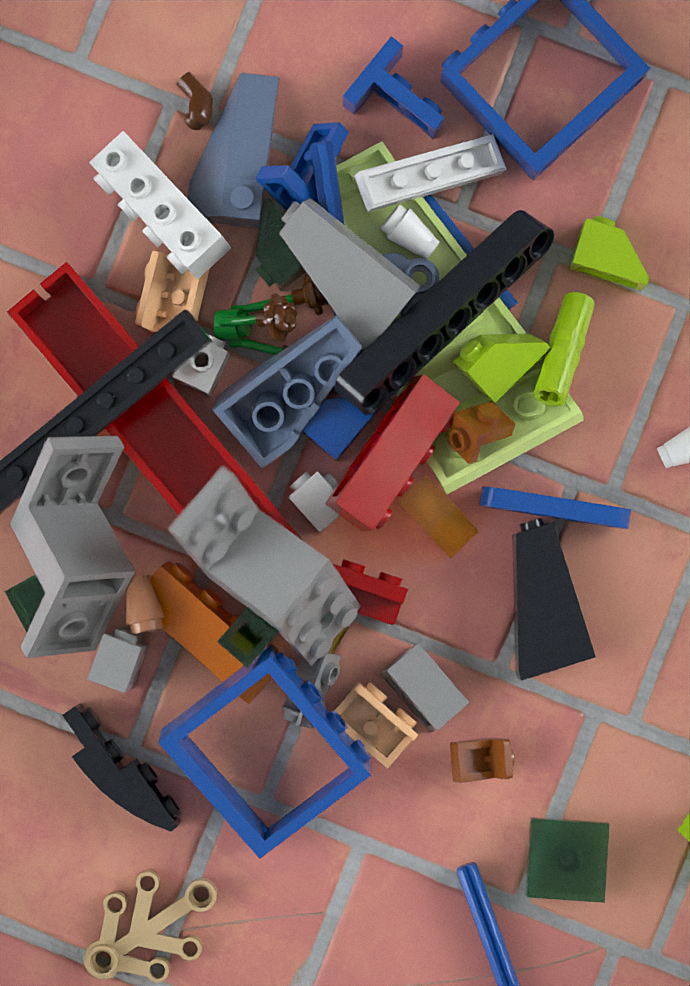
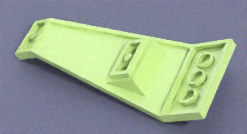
M382 141L338 164L336 167L344 224L381 255L399 253L409 261L422 258L420 255L418 256L386 239L387 234L380 229L389 215L400 204L406 210L410 207L434 237L440 241L436 249L427 258L438 269L439 281L467 256L423 197L367 212L354 176L359 171L395 162V159ZM415 272L412 275V280L419 285H424L427 282V277L423 272ZM497 298L415 375H426L457 399L460 404L453 413L491 401L482 395L452 363L459 356L461 348L479 335L527 334L500 298ZM401 312L392 322V324L401 317ZM544 356L495 403L515 423L512 436L481 446L477 462L468 464L448 444L447 439L451 427L443 434L440 432L432 443L435 446V450L426 462L446 495L584 421L581 410L569 393L565 404L561 406H549L534 397V390ZM407 383L397 392V396L400 395Z

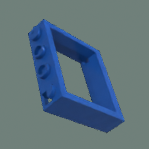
M510 0L498 12L497 15L500 18L491 27L487 24L481 26L470 38L472 44L462 53L459 50L454 51L442 64L444 70L442 71L440 82L490 135H494L496 142L533 181L633 90L650 70V67L587 0L560 1L620 63L625 71L536 153L500 117L461 73L541 0H519L518 2L517 0Z
M272 644L162 728L158 742L259 859L371 776L370 759L372 757L365 750L364 744L359 739L355 742L345 732L347 726L341 716L334 710L329 712L320 702L322 696L318 689L310 681L304 683L296 674L297 667L291 657L287 658L283 652L279 654ZM268 673L349 767L269 828L188 736L193 730Z

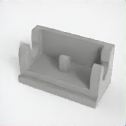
M419 643L409 648L380 673L429 732L438 731L469 703Z

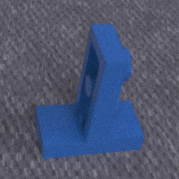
M391 36L343 95V106L355 115L370 95L375 92L431 138H434L443 127L444 117L441 115L442 109L428 97L421 99L410 91L412 89L411 84L401 75L394 73L392 76L389 74L403 53V45Z
M340 122L313 124L291 167L289 165L262 166L255 180L286 211L295 201L301 205L303 201L311 198L318 203L310 146L315 142L332 141L336 158L349 133L348 130Z

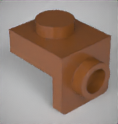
M488 401L455 412L447 441L468 464L477 462L481 446L512 436L515 423L493 401Z
M482 738L450 743L453 782L463 783L492 778H513L514 753L509 739Z

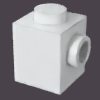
M208 335L212 342L175 371L173 378L177 382L211 397L230 358V354L223 349L225 346L223 341Z
M318 471L312 477L308 472H305L290 486L294 493L289 496V499L321 533L340 516L325 504L339 483L330 473L323 478Z

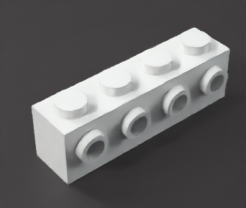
M124 131L89 162L99 173L93 179L109 196L115 191L123 199L117 205L133 222L140 217L147 225L142 232L157 248L163 243L167 246L171 253L166 258L181 274L189 270L198 280L231 249L224 237Z

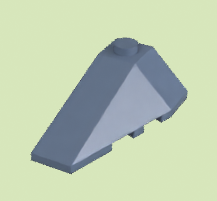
M240 73L189 182L188 200L210 223L262 229L266 190L255 178L262 166H269L279 77Z
M336 315L245 374L216 397L213 411L263 469L293 447L300 437L302 430L309 420L314 417L332 387L335 386L338 375L353 361L362 345L339 316Z

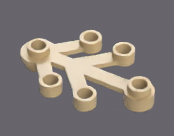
M154 870L142 871L136 879L138 893L130 932L117 941L119 917L125 912L128 906V899L120 891L109 893L103 902L105 916L100 940L93 942L87 948L84 955V965L88 973L97 979H109L119 971L146 976L155 983L163 982L170 972L169 961L162 956H156L147 961L125 955L137 946L178 954L187 961L196 960L201 955L203 943L198 936L187 935L184 938L159 934L158 932L192 910L205 912L212 908L217 899L215 884L206 878L193 880L187 887L185 896L148 920L153 894L160 886V876ZM151 876L155 881V886L151 889L144 888L141 884L142 877ZM205 887L209 891V897L205 900L198 899L195 896V889ZM110 898H119L122 901V908L120 910L111 909L109 906ZM192 941L197 945L198 951L194 954H188L184 950V944ZM100 952H107L111 956L109 964L104 965L98 961L97 956ZM155 963H160L164 966L165 973L157 976L151 971V966Z

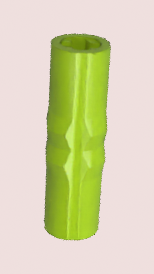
M568 292V294L564 295L555 326L549 336L548 345L551 348L544 354V361L534 390V397L549 406L565 404L575 370L580 363L581 352L585 347V338L595 302L591 297L581 292Z

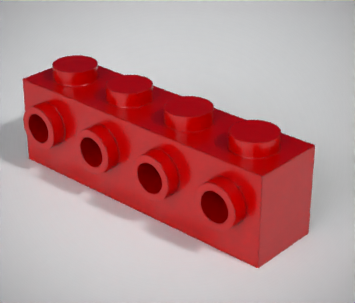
M424 374L409 380L325 504L361 531H373L375 528L380 529L392 513L389 507L396 496H403L412 485L414 478L411 477V474L417 465H423L433 454L435 446L432 443L440 432L443 434L451 427L455 415L453 412L460 402Z

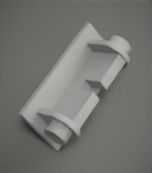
M329 652L322 658L317 659L312 666L301 659L296 674L302 680L310 681L318 689L322 696L320 702L325 708V698L329 687L336 682L340 672L338 664L341 656ZM287 695L282 710L285 711L283 718L296 723L295 725L314 729L311 722Z

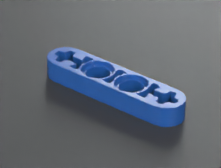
M482 486L479 506L620 529L629 528L631 510L626 508Z

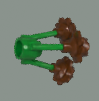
M306 273L302 288L292 290L290 295L279 296L278 294H272L271 299L247 305H232L231 309L217 310L214 316V333L219 340H229L231 348H247L276 355L288 346L283 345L281 348L245 339V336H250L252 332V324H257L259 327H267L272 340L278 339L279 342H284L288 333L292 332L297 325V311L290 303H294L295 306L306 303L311 309L314 308L316 315L323 314V306L329 303L308 273ZM259 310H264V311L257 312V314H256V315H253V316H250V314H249V313H251V312H255V311H259Z

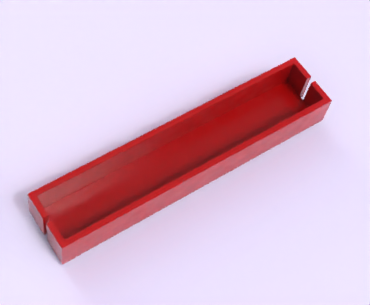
M66 261L40 283L43 289L51 295L47 300H44L33 289L10 308L7 313L75 394L80 396L139 346ZM167 379L106 428L111 436H118L124 445V452L179 516L219 469L224 467L235 475L260 511L304 541Z

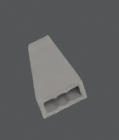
M311 198L303 201L301 205L295 201L281 219L286 225L279 234L335 313L362 345L361 349L364 351L388 329L421 286Z

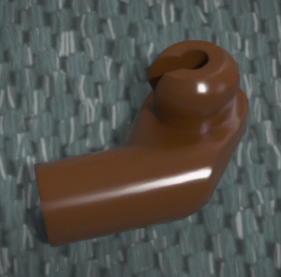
M187 72L176 84L190 99L189 112L185 115L184 121L190 129L200 130L212 118L213 98L191 72Z

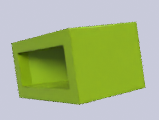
M594 216L593 220L586 218L581 225L568 269L642 291L648 284L649 276L624 229L615 227L616 223L605 217Z
M532 334L479 335L461 348L459 356L452 363L482 395L496 403L551 347L545 341Z

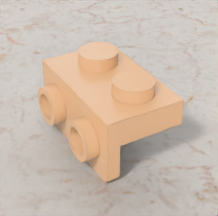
M152 251L150 262L145 268V283L141 299L136 305L135 325L155 334L184 309L188 310L197 321L210 269L197 280L189 270L181 274L166 258L168 255L159 251Z
M358 682L334 711L344 720L347 726L345 732L353 740L359 739L364 744L365 750L388 769L408 744L418 737V732L413 729L417 722L402 708L399 707L394 712L383 703L387 696L373 683L369 682L365 687Z

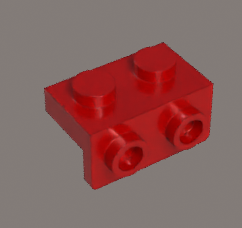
M343 559L341 566L333 564L361 605L357 611L358 614L390 625L395 624L408 591L407 588L400 586L401 578L384 572H380L378 578L363 574L365 566Z

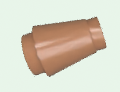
M149 575L132 577L126 589V626L131 627L132 635L163 629L162 619H165V616L150 582Z

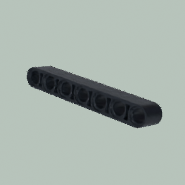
M524 210L514 212L345 367L336 379L335 391L364 415L376 412L546 254L553 243L554 231Z

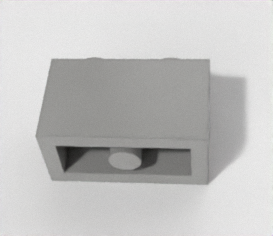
M122 627L121 629L116 628L115 632L103 634L87 680L123 693L130 691L135 687L150 644L141 641L142 634L132 635L131 630Z

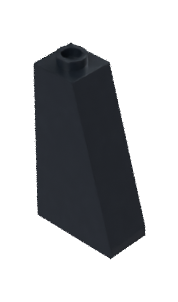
M542 518L519 524L521 532L512 535L515 673L517 679L521 681L596 657L554 523L544 525Z

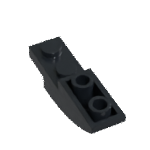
M80 703L62 715L84 746L72 758L84 774L105 795L134 816L154 826L168 831H173L179 826L181 821L177 816L181 814V810L169 794L163 796L155 784L159 782V779L152 767L147 762L141 764L137 758L124 767L120 761L124 758L122 751L114 740L106 741L98 729L102 726V723L90 707L84 709Z

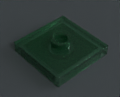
M530 817L526 897L605 903L610 824L597 821Z

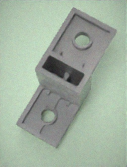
M118 436L47 438L10 522L45 591L43 600L20 646L26 658L96 650L135 573L131 562L98 505V501L124 449V445Z
M224 467L219 469L168 529L209 579L275 627L297 655L310 666L317 659L322 658L328 653L334 638L343 628L351 625L357 616L358 609L361 607L331 561L260 511L235 475Z

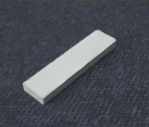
M492 134L362 170L354 177L367 212H371L497 176L507 169Z

